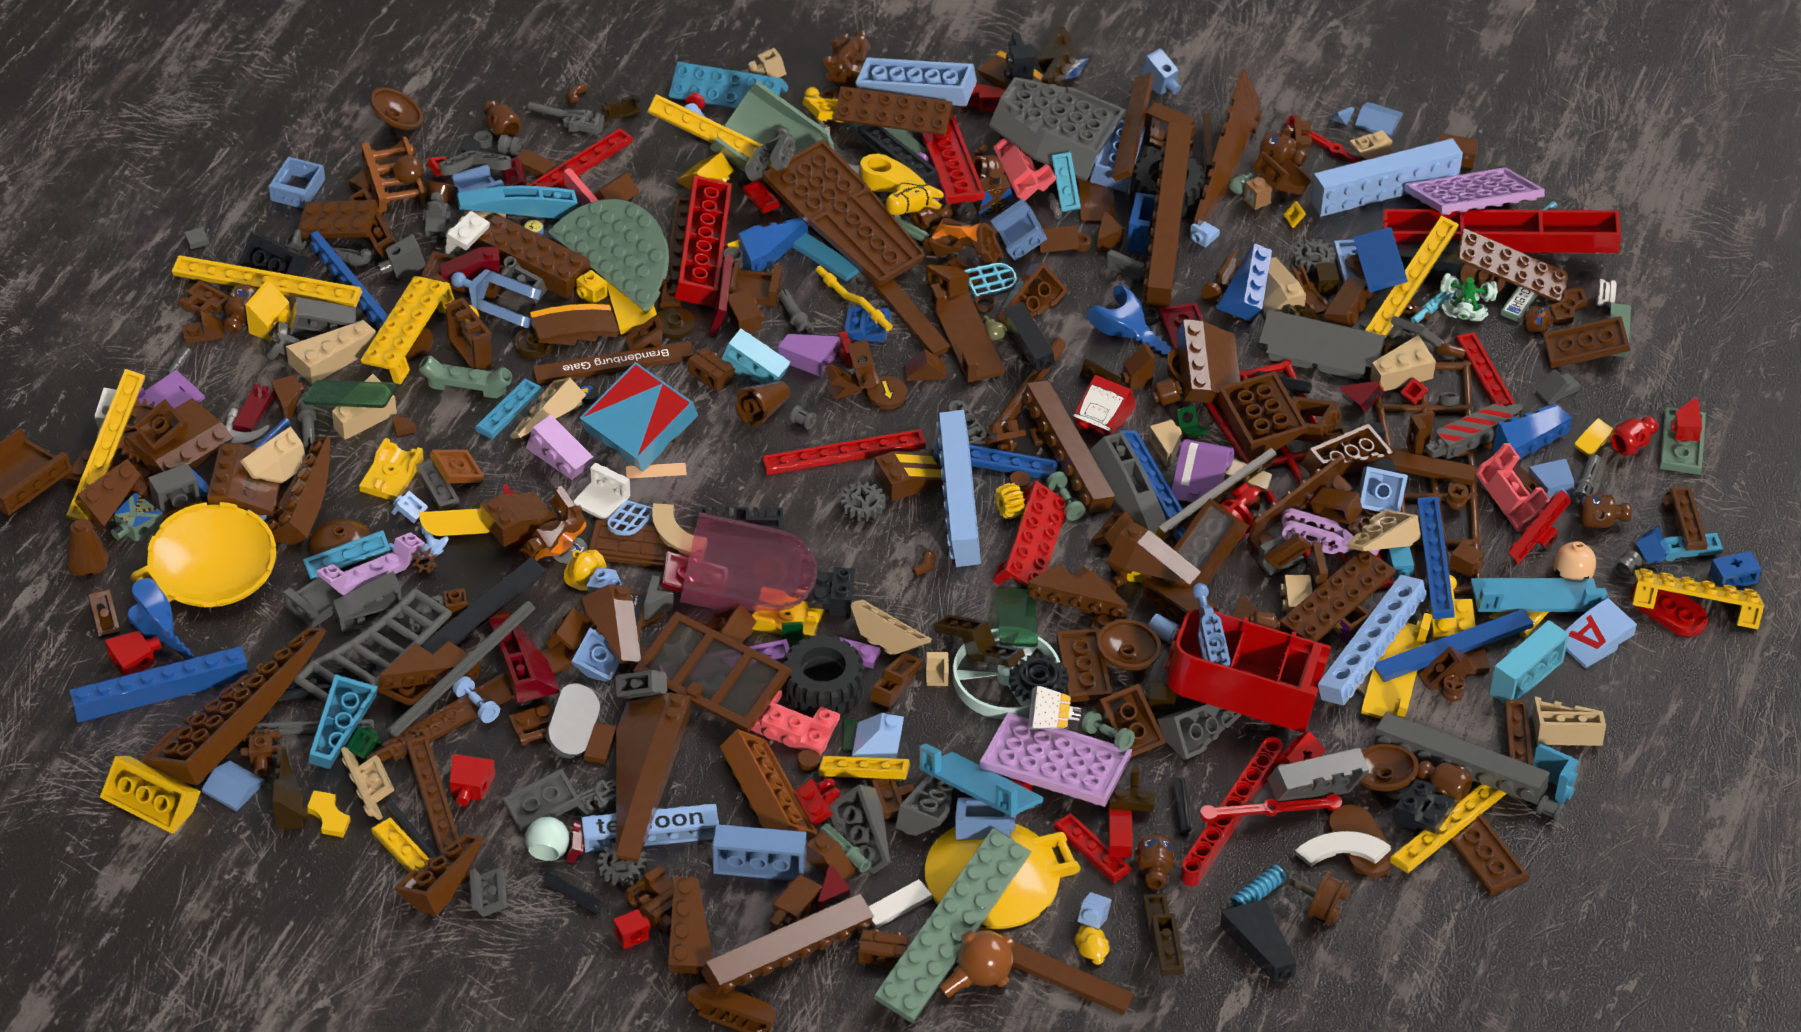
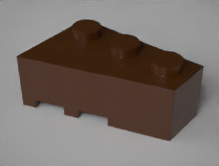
M126 459L77 494L75 503L100 533L104 531L107 524L114 517L115 512L136 486L140 473Z

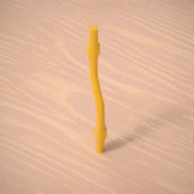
M822 266L816 268V272L823 278V282L828 287H832L844 299L859 304L871 315V319L876 324H880L886 331L892 329V325L885 319V315L880 310H876L865 298L848 292L837 282V278L832 273H828Z

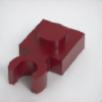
M573 821L572 828L569 829V846L566 850L565 862L575 863L578 855L581 856L583 854L585 844L581 842V822Z

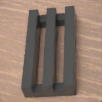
M1114 250L1108 252L1106 268L1139 282L1144 279V263Z

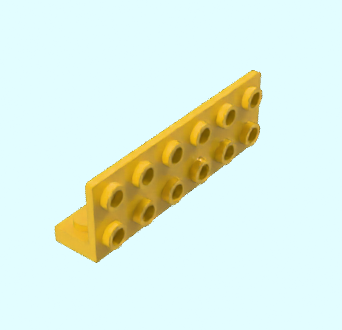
M414 276L362 356V364L389 369L393 382L401 385L410 371L405 357L436 307L439 312L446 314L445 304L455 300L450 284Z
M1643 568L1640 571L1634 570L1636 587L1632 605L1654 609L1658 589L1741 605L1736 622L1737 625L1759 629L1764 604L1760 595L1755 590H1736V587L1731 585L1720 587L1711 581L1695 582L1690 577L1674 578L1669 573L1663 572L1659 575Z
M1424 613L1422 621L1418 620L1417 625L1406 622L1405 627L1400 630L1395 640L1388 646L1384 655L1378 661L1424 645L1433 615ZM1373 668L1361 713L1383 719L1386 713H1390L1405 719L1417 670L1383 682Z

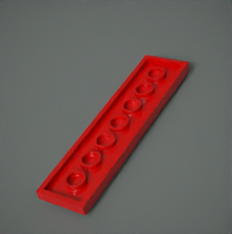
M954 114L952 120H949L945 136L920 132L932 166L938 170L939 177L937 179L946 203L956 204L966 201L985 200L984 189Z

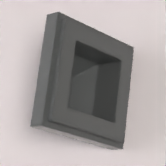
M299 229L286 238L285 246L293 250L302 249Z

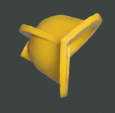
M575 550L573 558L564 571L566 584L580 591L588 590L587 584L597 567L606 569V562L603 556L597 550L583 552Z

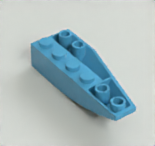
M504 186L457 193V201L461 210L562 219L575 210L578 204L574 190L551 187Z

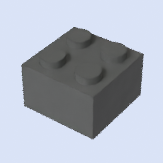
M188 463L148 478L153 506L162 513L200 500L198 481Z

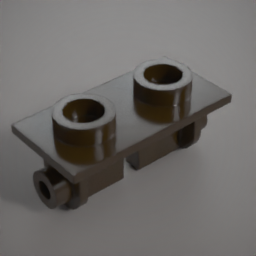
M634 94L622 98V103H619L618 99L605 102L600 109L607 122L642 112L638 105L640 102L638 95L634 96Z
M1087 358L1084 360L1080 377L1091 382L1094 375L1121 385L1122 379H1120L1119 375L1108 371Z

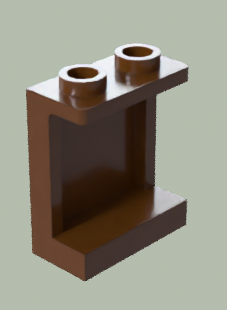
M1261 152L1252 166L1276 190L1303 195L1312 181L1292 160L1286 158L1280 166L1265 152Z
M735 261L734 268L731 271L729 294L749 290L751 296L756 298L757 305L776 307L778 293L782 284V265H774L773 273L741 270L740 262Z

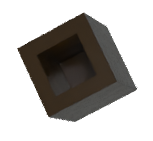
M1335 263L1316 264L1314 281L1316 290L1320 294L1337 293L1339 277Z
M1151 682L1150 691L1146 690L1145 698L1152 713L1167 715L1174 713L1176 693L1165 683Z

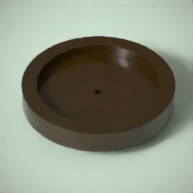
M671 307L662 310L658 314L663 328L662 336L665 338L681 339L690 335L695 328L693 314L684 308Z

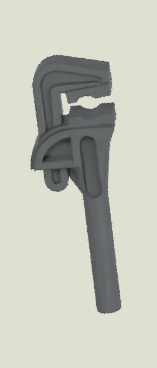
M529 102L528 109L563 117V125L569 128L570 132L584 131L599 134L603 131L605 116L601 113H597L595 118H593L592 111L588 109L562 110Z
M603 779L594 788L578 794L582 804L575 807V809L584 817L594 815V809L590 802L594 800L599 813H606L611 807L616 805L615 781L605 783Z

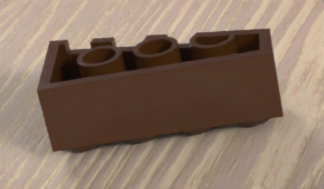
M1366 424L1310 448L1302 462V466L1312 475L1317 469L1322 470L1326 467V464L1332 458L1336 459L1343 455L1345 459L1339 475L1363 472V467H1367L1369 463L1385 457L1391 459L1394 452L1369 424Z
M1154 576L1143 580L1144 597L1161 614L1166 613L1169 620L1180 625V627H1182L1184 618L1189 611L1200 608L1198 600L1194 598L1192 589L1189 587L1164 582L1163 578ZM1207 600V604L1213 607V611L1218 612L1215 603Z
M675 877L668 961L669 973L703 975L701 971L705 963L713 959L698 878Z

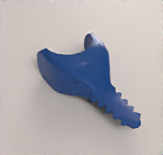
M1123 284L1117 285L1113 291L1114 298L1121 306L1120 308L1106 309L1099 305H1094L1088 309L1087 318L1089 322L1106 335L1133 338L1136 341H1141L1142 344L1147 343L1150 348L1155 349V352H1161L1162 356H1168L1172 350V346H1167L1166 341H1161V337L1155 336L1156 333L1151 332L1150 328L1146 326L1141 302Z
M143 578L135 582L132 587V595L138 604L129 609V622L143 636L150 638L157 636L160 641L170 645L185 660L196 658L185 647L184 643L180 642L178 636L174 635L172 611L164 592L152 579Z

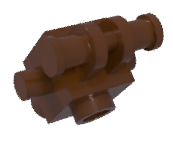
M264 728V732H259V729H255V731L249 732L245 736L244 742L249 741V747H241V756H250L251 767H254L255 775L265 776L268 773V766H274V754H278V747L281 745L273 746V739L280 740V729L269 731L268 728Z

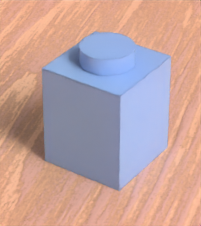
M1090 892L1082 902L1078 922L1099 929L1107 920L1112 899Z

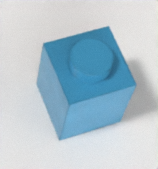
M1410 547L1389 548L1387 564L1395 569V574L1392 576L1394 580H1397L1400 575L1408 577L1413 575L1414 562Z

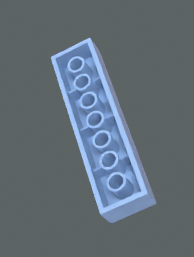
M1453 139L1314 173L1311 203L1321 217L1407 195L1409 193L1404 191L1406 183L1459 175L1463 152Z
M964 410L940 413V421L936 423L938 434H940L938 437L940 463L944 465L941 469L942 481H946L942 485L943 495L948 497L945 498L944 507L948 530V546H951L949 547L950 557L955 559L956 567L981 564L965 413Z

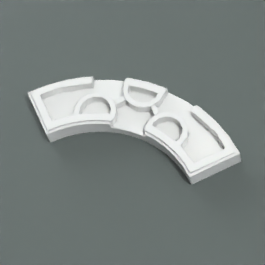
M1342 831L1324 834L1307 841L1295 850V855L1311 867L1321 860L1335 856L1337 853H1350L1376 864L1391 850V847L1386 842L1368 834Z

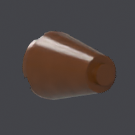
M782 381L744 387L736 393V411L745 423L750 422L753 424L751 425L753 427L759 426L789 399V387Z
M75 520L70 526L66 554L67 567L71 573L77 576H86L89 573H93V575L99 574L108 565V552L89 520Z

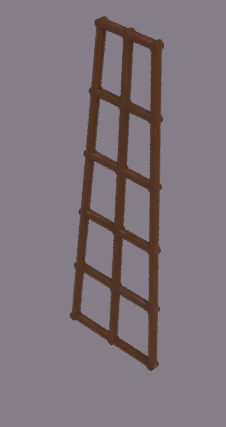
M1469 361L1436 362L1435 370H1463L1464 405H1428L1426 394L1419 400L1420 405L1383 404L1382 396L1375 402L1378 421L1381 423V428L1385 430L1384 442L1394 453L1395 450L1411 452L1409 448L1392 447L1385 412L1423 413L1433 411L1434 413H1465V416L1473 413L1471 363ZM1366 367L1370 379L1372 367ZM1431 432L1430 441H1429V442H1425V448H1426V445H1427V444H1429L1430 442L1433 441V440H1432V432ZM1423 448L1422 456L1430 457L1429 454L1425 452V448ZM1475 448L1454 456L1467 457V465L1476 466ZM1476 474L1474 475L1473 484L1468 485L1469 493L1467 496V502H1469L1471 539H1446L1441 501H1446L1448 494L1440 493L1438 479L1429 477L1431 493H1404L1400 511L1403 513H1407L1404 501H1418L1417 498L1438 496L1449 575H1451L1447 547H1458L1463 541L1480 550ZM1422 538L1409 546L1414 562L1412 577L1421 579L1414 547H1423ZM1476 572L1473 578H1482L1481 572ZM1424 585L1426 594H1430L1429 585ZM1457 585L1453 590L1454 594H1473L1472 586Z

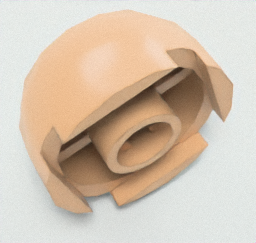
M1582 542L1567 543L1562 545L1554 557L1553 569L1560 571V576L1563 578L1583 581L1584 577L1589 576L1590 579L1595 574L1596 557L1592 549Z

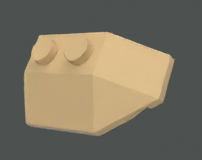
M290 426L240 462L254 479L261 478L266 481L283 483L296 474L306 456L303 443Z
M865 600L855 601L851 604L860 634L866 637L869 643L885 648L884 651L889 654L896 655L931 642L932 638L918 632Z

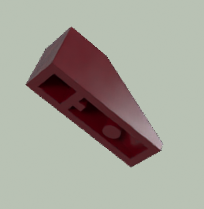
M499 247L477 248L440 264L441 277L445 281H449L454 273L461 272L465 275L466 279H475L485 269L500 274Z

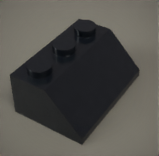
M251 232L238 266L301 277L309 257L264 235Z

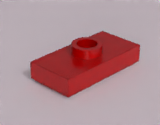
M760 180L743 186V192L763 214L780 207V202Z

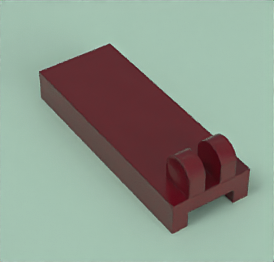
M255 384L232 424L233 430L252 432L256 429L273 398V391L269 390L268 386L263 385L261 388V384Z

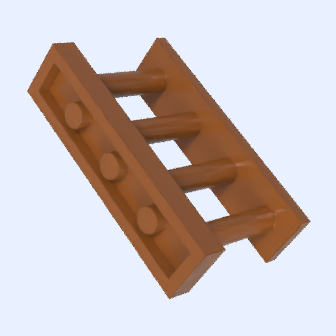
M407 136L403 137V147L380 151L371 150L369 142L361 143V158L375 201L381 212L387 211V203L398 199L418 196L420 205H425L427 188L422 185L420 178L413 182L415 189L388 193V191H384L385 187L405 183H401L396 177L380 178L381 173L394 171L395 163L384 165L375 163L376 159L414 155L413 146L408 143Z

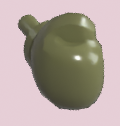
M984 316V326L990 339L995 341L1004 338L1007 334L1006 326L995 319H989L988 316Z

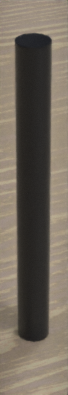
M388 800L385 806L420 850L428 858L432 857L435 859L438 857L394 801Z

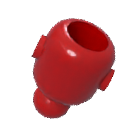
M1650 416L1644 417L1642 420L1637 418L1628 419L1611 431V445L1620 455L1638 454L1639 450L1650 443V435L1656 433L1658 423Z

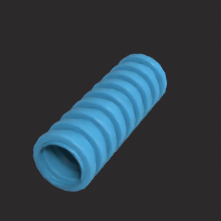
M1272 865L1231 897L1232 906L1238 907L1264 898L1271 890H1274L1286 881L1283 869L1278 865Z

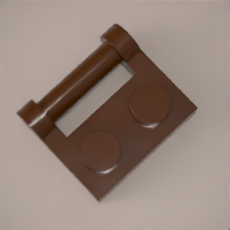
M550 703L509 715V722L521 747L528 745V742L546 737V729L553 712Z

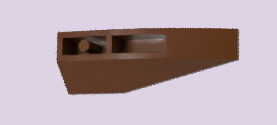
M325 436L320 440L316 439L311 444L308 454L280 501L275 506L274 514L267 522L275 542L296 545L308 538L326 490L330 462V437Z

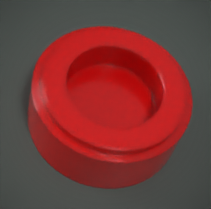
M698 93L689 94L685 100L686 105L696 104L700 110L705 106L704 98Z

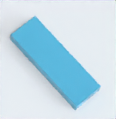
M1071 152L1052 155L1062 213L1081 209Z

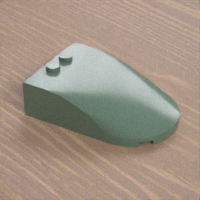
M758 81L749 89L724 126L762 145L776 138V129L784 126L788 128L790 135H793L795 139V152L793 156L822 139L834 150V143L831 137L820 125ZM717 137L709 148L715 153L722 152L728 162L746 172L745 165L749 159Z

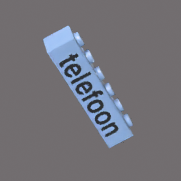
M716 804L657 809L644 846L714 839L716 824L719 825ZM616 813L582 817L585 852L603 851L604 847L611 849L612 843L616 844Z

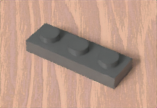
M432 460L417 465V472L440 511L460 506L459 498L450 483L445 482Z

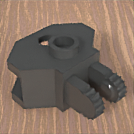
M440 193L432 194L427 210L423 211V221H426L425 236H431L432 232H441V237H446L449 224L452 221L450 205L444 203L443 195Z

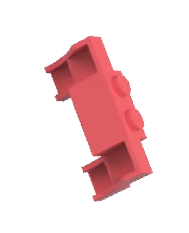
M1001 139L994 146L996 154L1003 164L1004 173L1009 178V184L1020 199L1026 201L1037 189L1044 191L1057 179L1051 166L1045 164L1039 170H1036L1030 156L1007 139Z
M1504 443L1490 459L1479 466L1475 474L1516 531L1523 532L1527 526H1531L1537 514L1549 505L1550 498L1542 487L1535 488L1531 494L1528 492L1512 470L1520 457L1510 443Z
M762 683L752 698V705L743 716L744 718L768 685ZM779 690L751 731L801 751L806 749L815 750L821 757L827 748L834 728L840 720V714L820 706L813 718L778 705L777 703L782 697V691Z

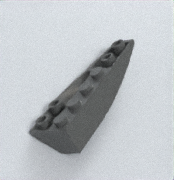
M1123 432L1103 437L1089 451L1115 495L1113 502L1123 512L1126 511L1135 523L1155 534L1158 527L1166 522V519L1142 465Z

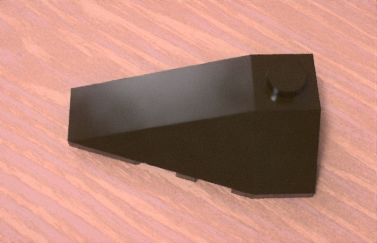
M279 746L277 768L275 770L276 780H274L273 787L277 830L304 829V820L309 818L308 806H304L303 796L284 747Z

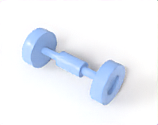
M468 676L461 677L454 684L453 692L459 698L468 694L469 699L477 707H480L478 717L484 723H490L495 720L500 713V707L494 701L484 703V700L476 692H471L475 687L474 681Z

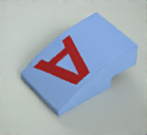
M1607 598L1587 611L1565 630L1569 633L1566 651L1584 668H1587L1617 651L1620 643L1634 636L1637 624Z

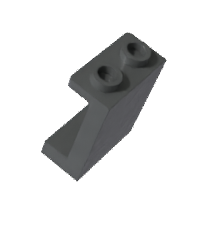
M320 577L297 592L290 587L283 591L285 606L310 627H316L335 614L333 601L344 596Z

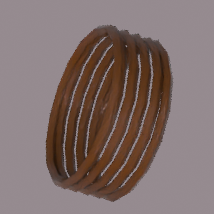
M988 294L979 295L975 299V307L982 312L991 311L994 308L995 300ZM982 299L990 300L993 304L987 307L980 306L977 302Z

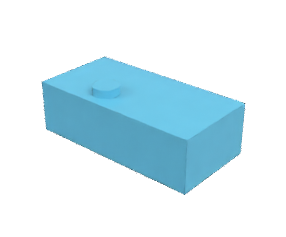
M1548 620L1517 648H1512L1507 656L1495 665L1489 694L1505 704V700L1521 699L1563 662L1569 633Z

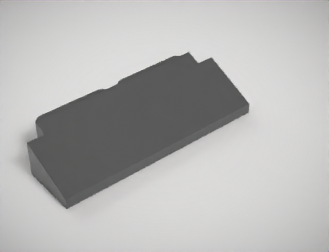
M1268 310L1259 343L1268 344L1266 353H1269V359L1272 361L1284 362V360H1290L1291 365L1303 368H1310L1315 363L1318 364V369L1321 372L1359 379L1365 373L1366 367H1372V363L1381 358L1385 335Z

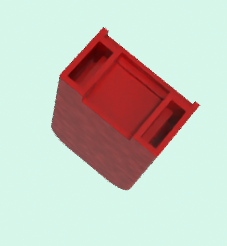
M1199 609L1189 611L1184 618L1181 629L1177 628L1169 651L1170 655L1166 662L1165 670H1168L1167 685L1174 693L1192 700L1305 733L1318 693V683L1322 679L1331 647L1296 636L1297 632L1292 631V634L1248 622L1249 618L1244 617V620L1213 611L1221 619L1230 658V666L1227 667L1201 659L1197 641L1200 623Z

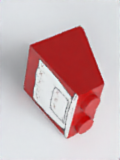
M1094 375L1073 417L1079 428L1095 431L1096 435L1103 438L1117 433L1135 409L1136 403L1131 389Z

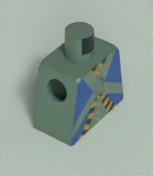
M135 493L115 512L116 527L111 530V533L117 540L127 535L132 540L139 541L160 529V525L164 522L163 513Z

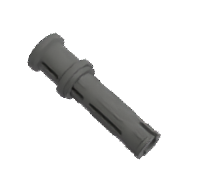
M784 289V292L781 290L778 293V298L791 317V325L796 327L798 335H811L814 327L808 322L807 315L800 311L787 289Z
M303 396L297 400V407L300 411L298 413V420L302 423L305 452H309V446L315 441L314 421L316 413L313 410L315 400L309 396Z
M1596 454L1588 457L1583 475L1575 484L1576 490L1572 493L1571 500L1577 505H1580V501L1584 496L1589 495L1594 490L1593 481L1601 463L1600 456Z

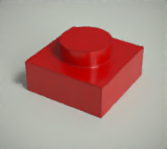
M445 156L429 158L427 165L436 177L446 176L440 174L439 163L447 160Z

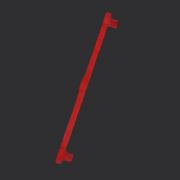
M1290 115L1285 120V127L1290 125L1293 128L1295 124L1294 115ZM1311 130L1310 134H1301L1311 136L1312 141L1328 149L1329 154L1334 157L1340 156L1352 164L1364 161L1343 149L1341 144L1332 143Z
M1329 794L1326 798L1286 802L1267 799L1263 804L1218 808L1205 805L1201 808L1199 814L1202 821L1208 823L1220 817L1253 814L1276 816L1278 812L1327 808L1331 812V810L1334 811L1341 807L1342 800L1336 794ZM1268 806H1272L1274 810L1269 809Z

